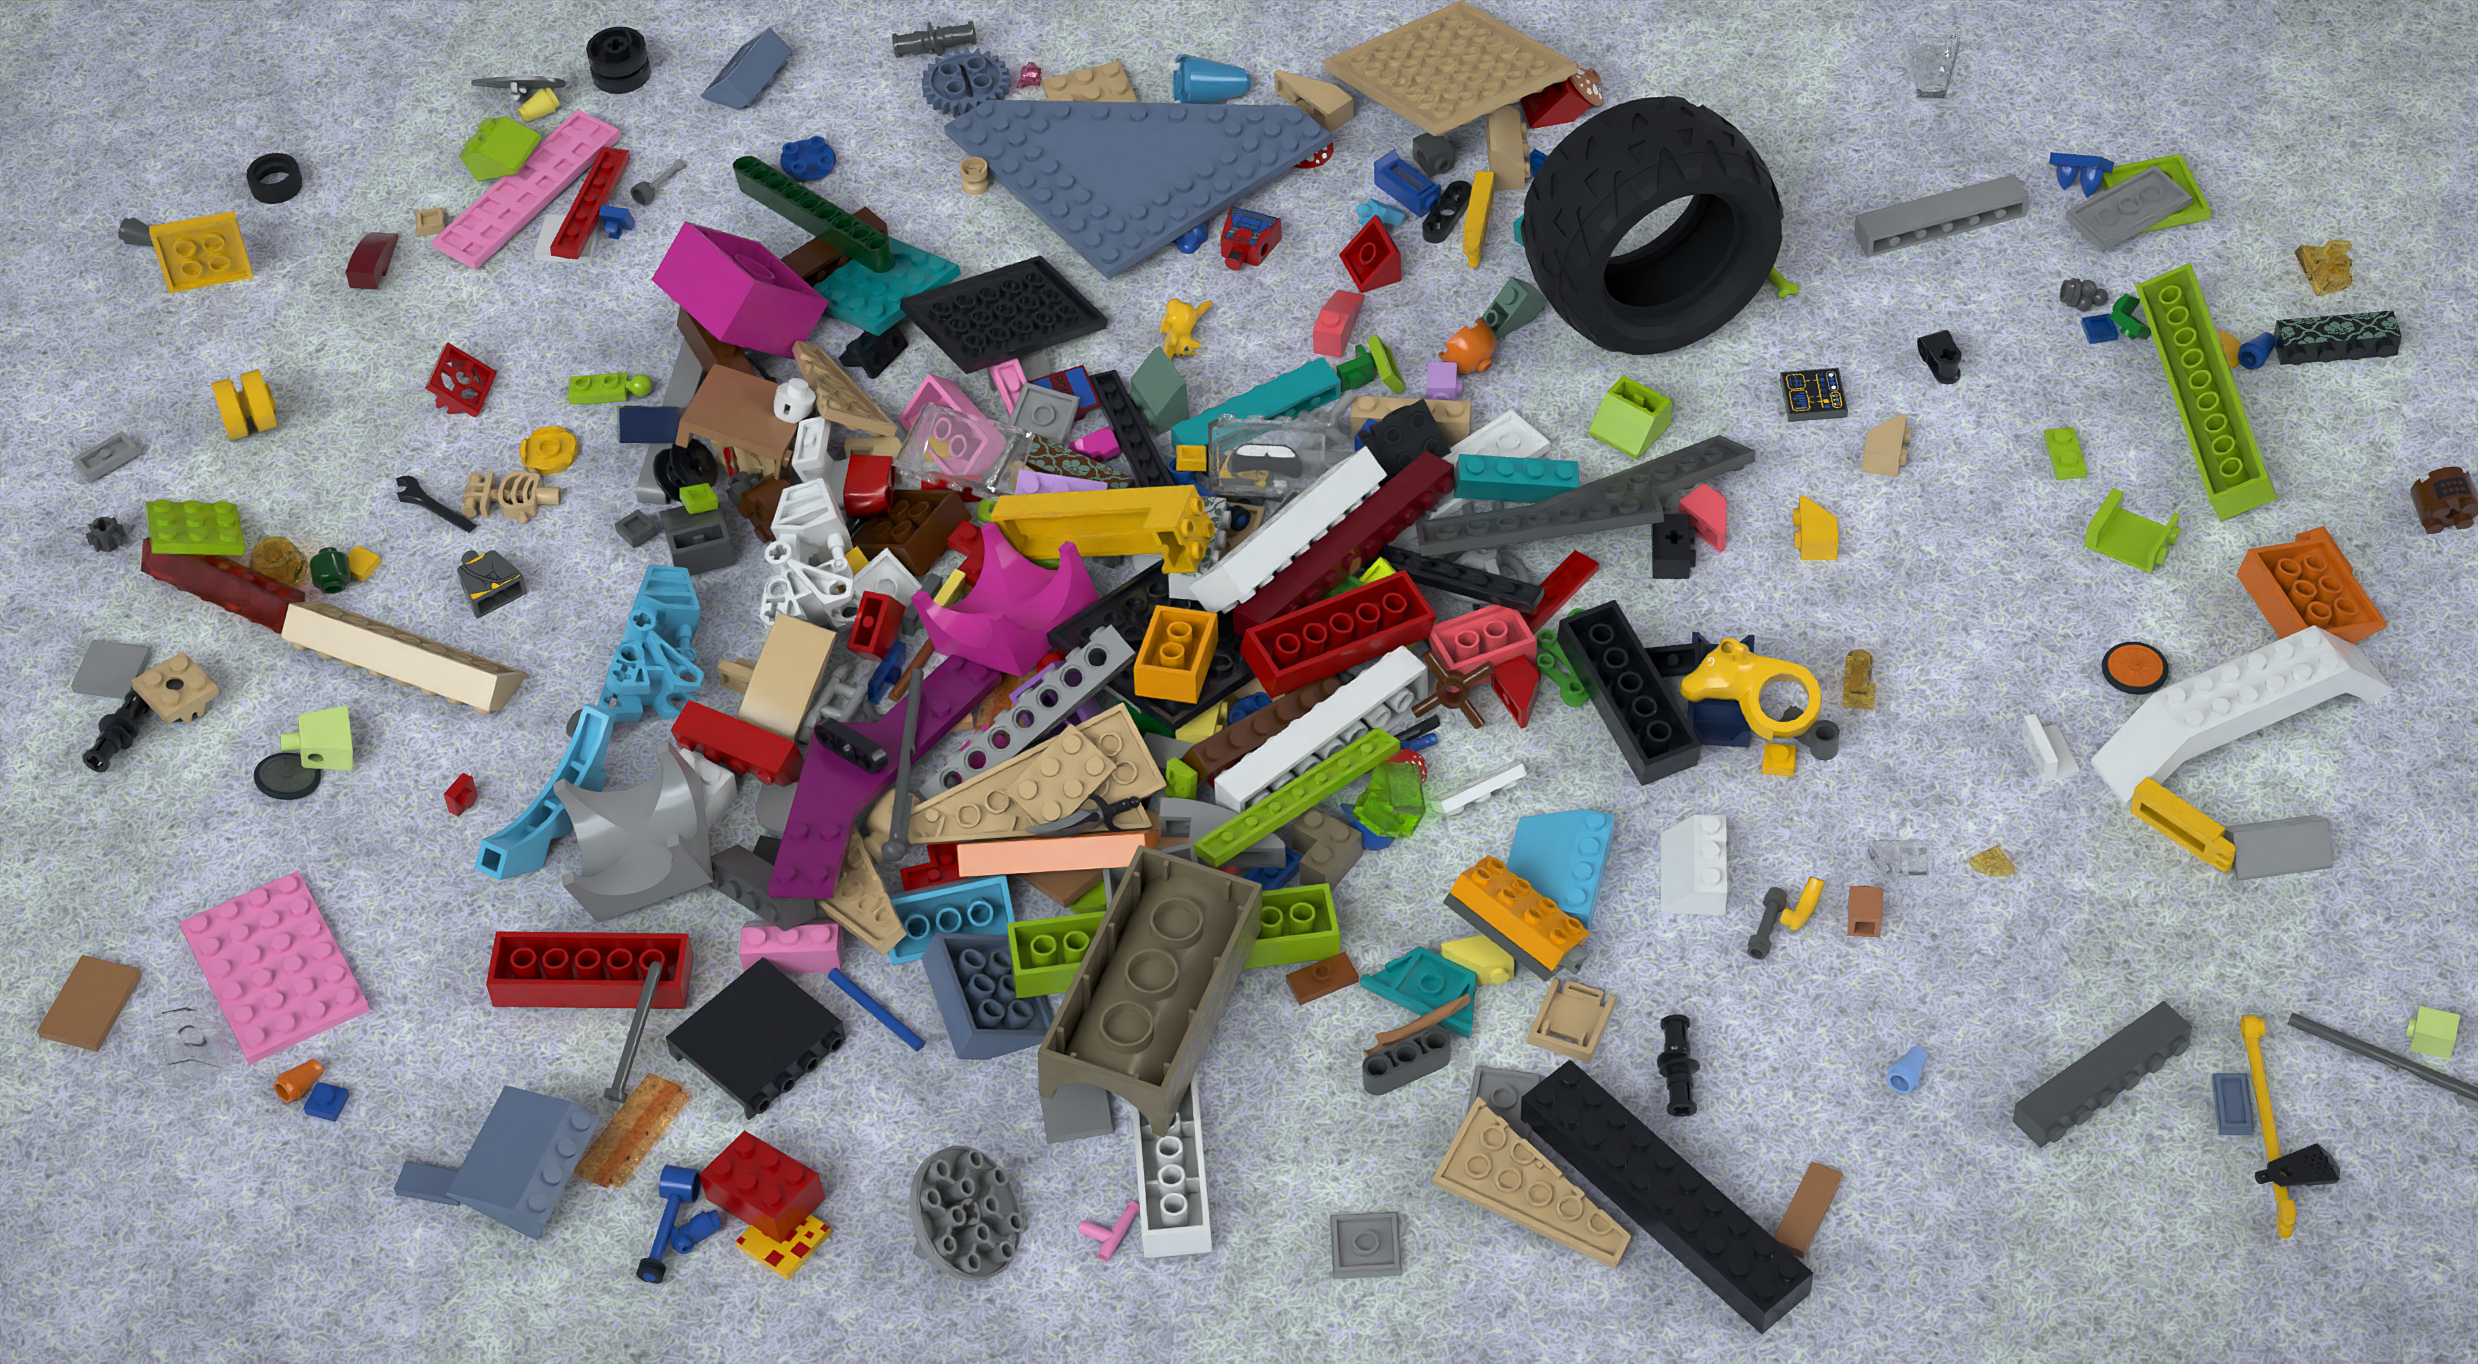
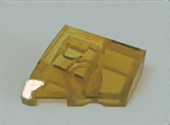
M2329 239L2323 247L2300 245L2294 252L2316 296L2340 292L2351 285L2352 274L2349 269L2352 266V259L2347 258L2346 251L2352 248L2350 241Z

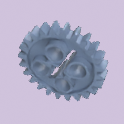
M966 48L964 53H960L958 49H955L954 55L945 52L944 59L936 57V64H928V70L923 71L924 78L921 79L923 97L926 98L927 104H933V110L941 108L942 115L951 111L954 118L958 113L963 115L987 100H1005L1004 95H1009V87H1011L1009 68H1006L1005 61L999 62L998 55L991 57L990 51L985 52L983 55L980 54V48H977L974 53H970L969 48ZM961 68L965 70L968 87L971 90L972 97H968L965 80L961 74Z

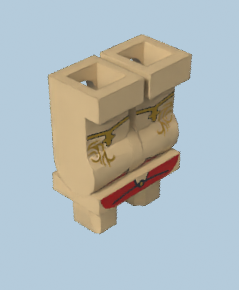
M714 440L710 441L712 449L720 451L716 456L718 469L727 471L729 479L736 473L745 471L749 476L755 472L758 478L762 480L775 471L777 460ZM790 462L788 468L783 467L779 476L775 477V479L780 481L784 478L790 484L795 476L792 462Z

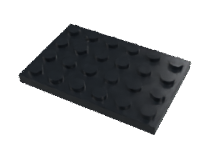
M1041 255L903 298L900 303V309L965 374L1106 329L1108 321L1097 308Z

